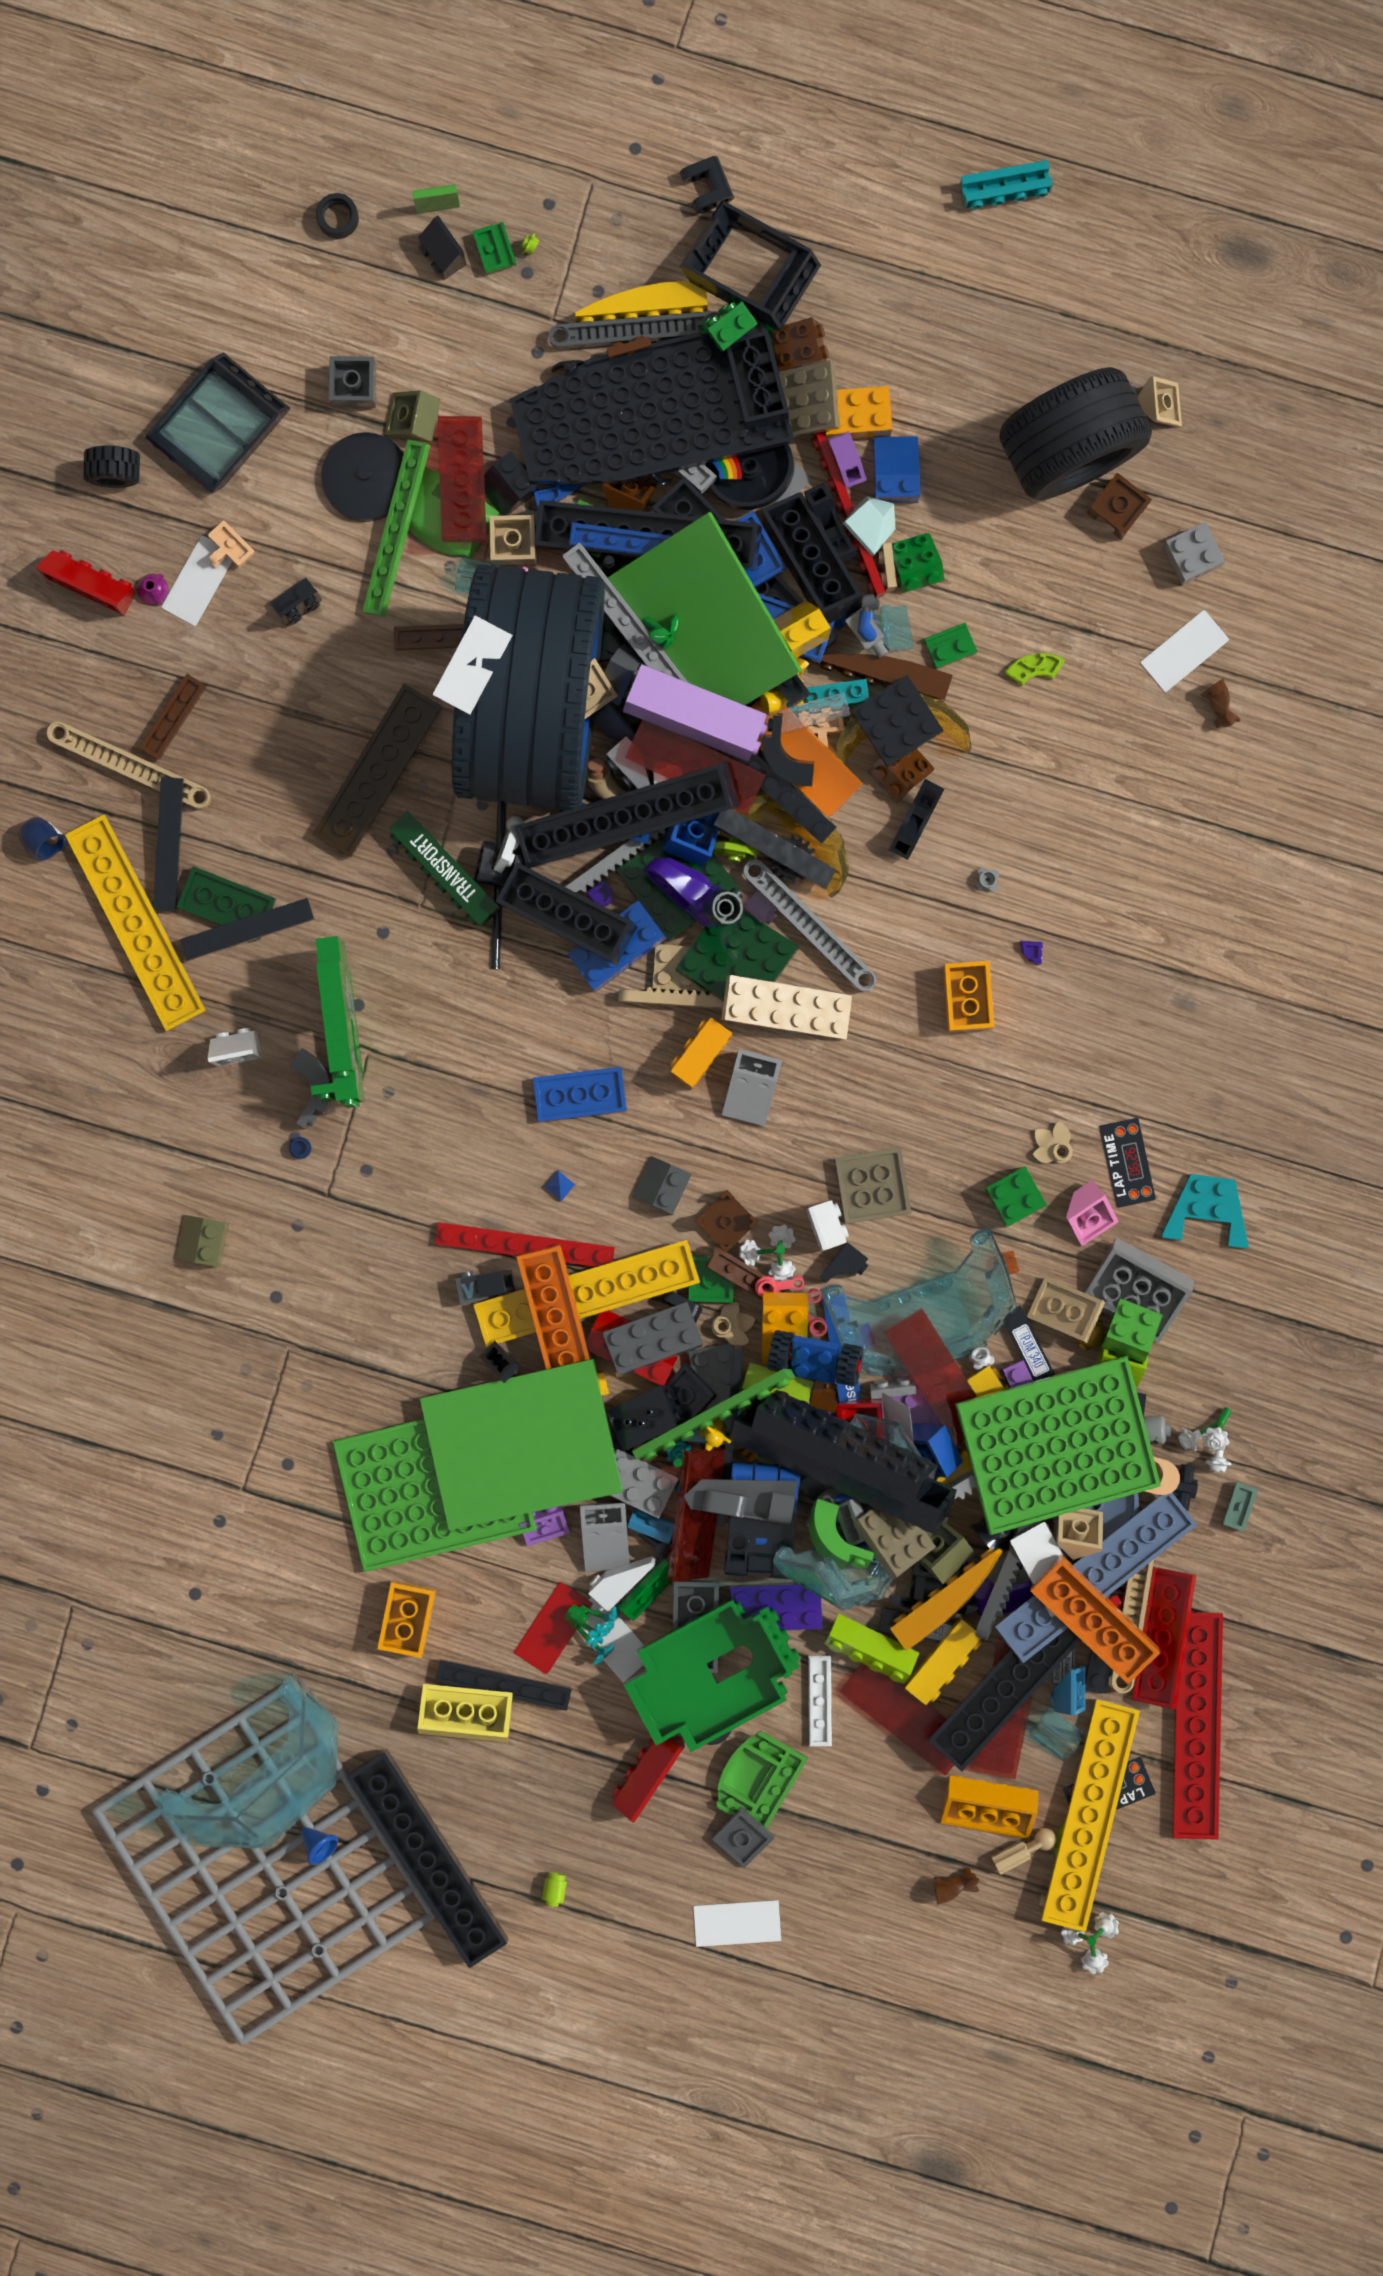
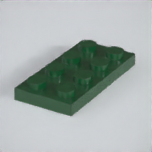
M193 866L177 908L219 925H225L271 910L277 899Z

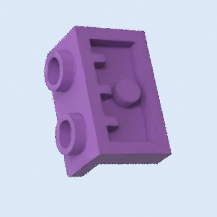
M562 1506L533 1512L537 1530L523 1533L527 1546L569 1534L570 1530ZM530 1521L519 1523L520 1527L530 1524Z

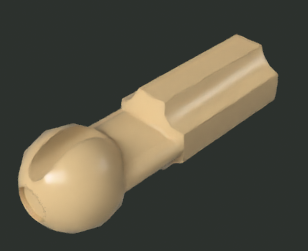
M1043 1828L1036 1833L1034 1840L1028 1843L1019 1841L991 1857L1001 1875L1030 1860L1032 1852L1038 1849L1051 1850L1055 1846L1057 1838L1052 1830Z

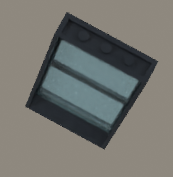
M223 352L213 357L147 433L145 438L154 447L168 456L172 462L180 466L189 476L198 481L204 489L213 494L225 487L289 412L290 407Z

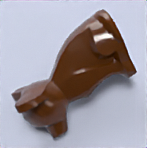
M1224 679L1219 680L1201 694V697L1209 700L1213 711L1218 715L1214 723L1216 728L1221 726L1225 728L1230 727L1235 721L1239 722L1241 720L1238 715L1229 710L1230 694Z
M968 1867L963 1869L961 1877L952 1876L944 1880L934 1877L937 1905L952 1901L963 1889L979 1892L977 1887L979 1878Z

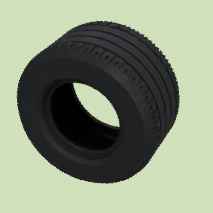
M1105 367L1066 381L1018 409L1002 424L999 439L1024 492L1036 500H1046L1077 489L1130 460L1148 445L1152 429L1124 372L1113 367Z

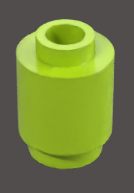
M548 1872V1877H545L542 1900L546 1901L545 1905L558 1907L559 1903H564L567 1886L565 1874Z

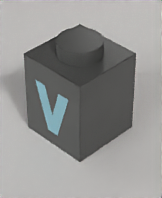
M473 1271L459 1273L460 1278H456L455 1281L460 1305L483 1301V1298L476 1294L474 1288V1281H476L478 1274L473 1275Z

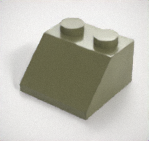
M421 390L393 393L384 436L406 441L409 439L419 442H432L441 399Z
M185 1215L176 1258L220 1267L229 1223Z
M942 1521L935 1534L926 1532L936 1547L918 1562L933 1577L944 1584L975 1552L963 1536Z

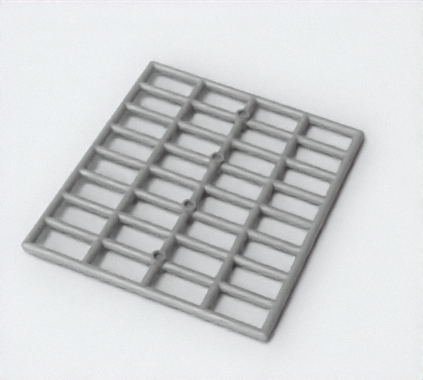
M285 1683L92 1810L99 1825L240 2045H245L436 1918L347 1779V1771L290 1683ZM284 1694H287L299 1715L259 1740L246 1719ZM304 1722L317 1743L277 1769L265 1747ZM239 1725L251 1746L215 1770H211L199 1750ZM320 1751H323L335 1772L295 1797L283 1776ZM257 1753L270 1774L234 1798L229 1799L217 1779ZM191 1756L204 1776L164 1802L151 1781ZM341 1779L354 1800L316 1825H313L301 1804ZM275 1781L288 1803L251 1827H247L235 1807ZM205 1786H211L222 1805L182 1831L169 1810ZM144 1787L156 1808L116 1834L103 1812ZM359 1807L372 1827L333 1853L325 1861L313 1866L287 1884L281 1881L271 1864L304 1843L302 1834L267 1857L254 1838L255 1834L292 1810L304 1827L323 1831ZM228 1813L240 1834L200 1860L187 1838ZM159 1816H162L174 1837L134 1862L121 1841ZM377 1836L390 1857L350 1883L337 1861ZM241 1843H247L258 1863L218 1888L205 1867ZM180 1844L193 1865L152 1891L140 1869ZM395 1864L408 1885L368 1911L355 1890ZM330 1867L342 1888L302 1914L290 1892ZM264 1870L276 1891L239 1916H236L224 1895ZM198 1872L210 1894L170 1919L158 1898ZM414 1893L426 1914L386 1940L374 1918ZM348 1895L360 1917L326 1940H319L308 1921ZM283 1900L295 1919L254 1945L242 1924L276 1901ZM216 1901L229 1922L189 1948L176 1927ZM366 1924L379 1945L339 1971L326 1950ZM300 1927L313 1948L273 1974L260 1953ZM232 1930H235L247 1951L207 1977L194 1955ZM319 1957L331 1977L291 2003L278 1981L313 1958ZM250 1959H253L265 1980L225 2005L212 1984ZM271 1987L284 2008L243 2034L232 2017L231 2012Z

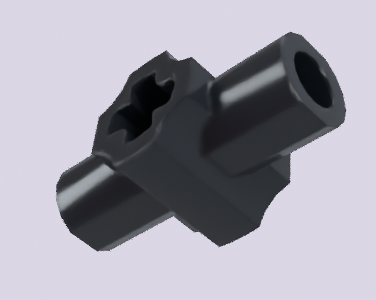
M1181 1464L1179 1472L1180 1482L1172 1493L1185 1510L1189 1511L1190 1499H1195L1197 1494L1198 1480L1193 1479L1195 1466Z

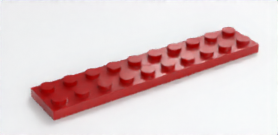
M1191 1612L1177 1707L1175 1709L1172 1837L1176 1839L1219 1840L1223 1613Z

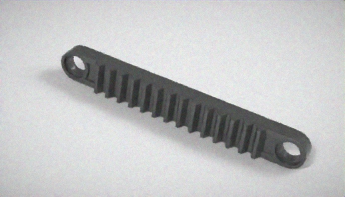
M708 311L558 324L550 329L549 341L556 349H582L583 347L591 348L593 346L607 347L617 342H623V344L632 342L633 338L644 336V338L650 337L651 343L654 341L661 342L698 333L702 328L700 324L709 317L718 316L719 313ZM561 331L565 333L566 338L563 342L554 340L553 336L556 332Z
M1039 1521L1019 1527L1014 1538L1039 1525ZM1012 1545L976 1629L975 1636L984 1640L988 1639L996 1618L1003 1616L1002 1609L1006 1608L1005 1601H1009V1593L1013 1591L1012 1585L1016 1584V1577H1019V1569L1023 1567Z

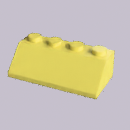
M423 1684L418 1733L508 1743L513 1693Z

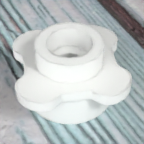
M979 1347L973 1350L969 1356V1361L974 1363V1369L981 1370L994 1363V1357L990 1356L989 1349Z

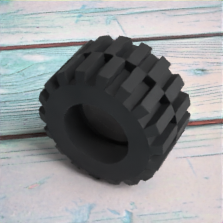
M111 445L94 446L84 451L83 479L96 486L109 488H125L139 483L140 454L126 447Z

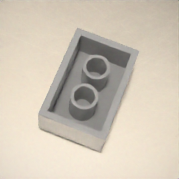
M618 1447L615 1457L623 1492L612 1494L611 1496L659 1519L679 1476L643 1459H635L633 1454L623 1452Z

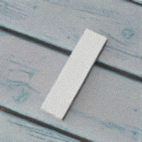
M808 1655L809 1746H832L831 1655Z

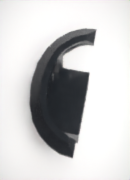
M917 1561L912 1567L909 1598L889 1596V1599L895 1606L911 1608L921 1600L925 1603L930 1599L928 1595L938 1587L940 1590H943L947 1587V1584H942ZM960 1568L951 1577L957 1575L959 1578ZM964 1605L956 1614L970 1615L978 1607Z

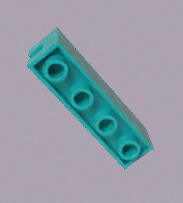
M1048 160L961 176L960 188L964 209L977 210L982 208L983 205L992 204L993 206H999L1009 200L1020 202L1031 196L1036 198L1047 196L1048 193H1051L1053 187L1052 178L1049 177L1048 173L1050 169Z

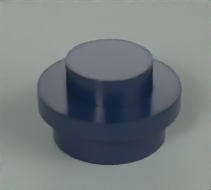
M297 1137L290 1142L289 1151L294 1158L304 1159L311 1153V1143L306 1138Z

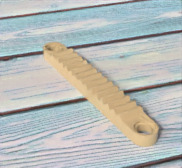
M54 722L47 729V737L54 744L153 790L160 792L161 777L183 778L63 722ZM59 727L63 728L65 731L64 737L55 739L53 731ZM183 778V803L196 809L208 807L211 803L209 791L203 786ZM195 793H205V801L200 804L195 803L193 798Z
M649 987L647 991L619 990L618 1002L723 1010V1001L712 994L706 996L705 991L697 995L696 990H693L691 994L684 990L680 994L678 989L670 993L669 988H666L663 993L660 988L653 992L652 988Z
M1154 1560L1127 1580L1124 1587L1121 1611L1141 1631H1143ZM1112 1670L1110 1678L1112 1687L1119 1693L1129 1692L1133 1688L1135 1678L1126 1687L1120 1688L1116 1684V1679L1119 1675Z

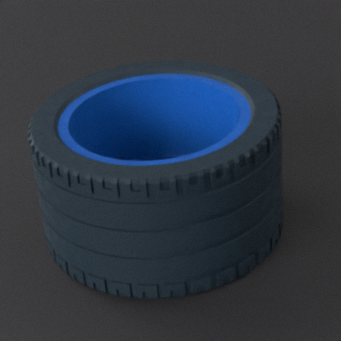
M480 564L475 569L467 600L461 640L474 616L513 636L500 659H482V668L493 673L471 714L454 706L451 769L453 792L458 798L473 799L475 797L481 801L499 803L504 801L507 804L525 806L533 804L534 807L552 809L562 807V810L577 811L581 807L595 718L594 712L585 719L591 658H595L599 666L601 659L605 585L601 577L586 576V578H583L582 575L559 572L556 575L550 571L532 569L525 571L523 568L505 566L497 568L495 565ZM477 657L466 665L476 666Z

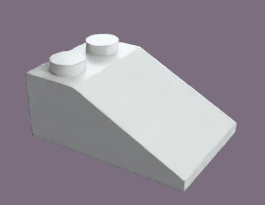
M250 1028L237 1030L238 1034L229 1035V1032L215 1034L216 1038L210 1039L208 1062L220 1067L261 1059L257 1032L251 1031Z
M832 1200L806 1209L820 1251L846 1243L845 1238L849 1237L845 1224L840 1225L838 1217L841 1216V1212L837 1203L833 1204Z

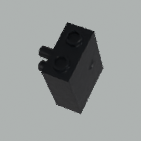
M657 1386L607 1410L623 1452H632L683 1424L684 1416L681 1410L677 1408L675 1403L676 1395L669 1386Z

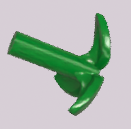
M674 614L668 628L663 627L648 616L643 618L642 623L652 630L649 632V636L656 643H663L662 649L666 650L675 641L672 635L678 632L679 616Z

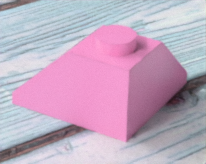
M1093 1180L1073 1193L1066 1219L1081 1246H1084L1119 1222L1105 1194Z

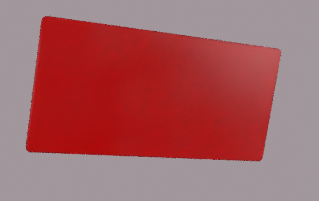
M559 1582L514 1653L543 1673L548 1674L576 1629L570 1626L571 1623L565 1620L567 1611L574 1604L578 1607L585 1605L591 1609L593 1603L562 1582Z

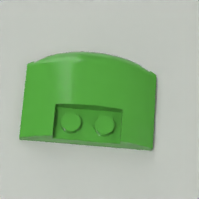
M425 466L408 530L422 543L440 553L453 557L455 555H467L466 558H472L490 530V516H499L500 513L482 499H478L443 477L442 474Z
M763 1731L757 1732L756 1735L746 1739L727 1761L718 1784L719 1801H717V1808L732 1816L742 1806L765 1828H768L808 1757Z

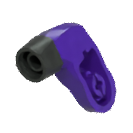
M668 857L653 858L643 868L647 877L702 926L708 928L728 926L735 923L742 915L743 904L741 898L743 895L737 889L732 888L728 891L720 886L712 885L702 873Z

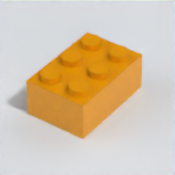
M889 386L837 390L840 428L824 431L827 440L848 431L852 439L891 436L892 418Z
M990 961L944 964L943 976L947 1031L962 1032L993 1029L994 1015Z
M710 1018L708 1021L705 1019L697 1028L699 1034L695 1039L691 1037L683 1047L685 1053L682 1057L677 1055L670 1064V1068H672L671 1074L692 1090L732 1037V1032L713 1018Z
M763 1292L762 1364H768L769 1348L771 1347V1340L776 1330L807 1337L808 1293Z
M393 1580L389 1589L377 1649L422 1658L437 1589Z

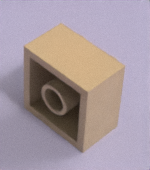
M534 515L490 516V559L492 565H536Z

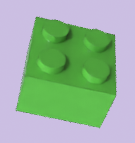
M1120 1298L1101 1347L1144 1363L1152 1347L1162 1314Z

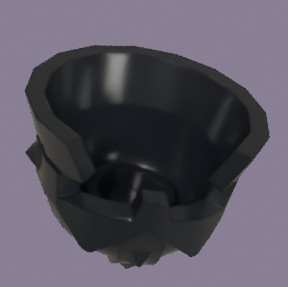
M985 1518L970 1525L989 1549H992L993 1552L999 1548L1001 1549L1002 1553L998 1558L1000 1560L1003 1553L1010 1547V1541L1014 1536L1013 1529L989 1535Z

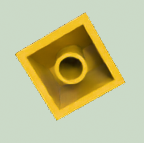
M808 601L802 602L773 619L795 658L800 657L829 639L831 627L820 609Z

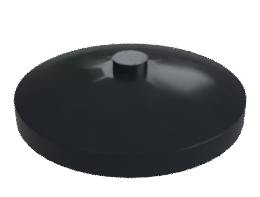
M370 432L352 434L337 442L328 452L321 472L323 490L330 504L340 514L356 521L370 522L387 517L404 455L401 449L390 439Z
M789 444L737 456L742 470L743 482H720L719 473L716 468L709 463L706 464V467L717 476V479L710 485L715 496L724 504L740 510L763 508L779 499L789 487L795 467L794 457Z

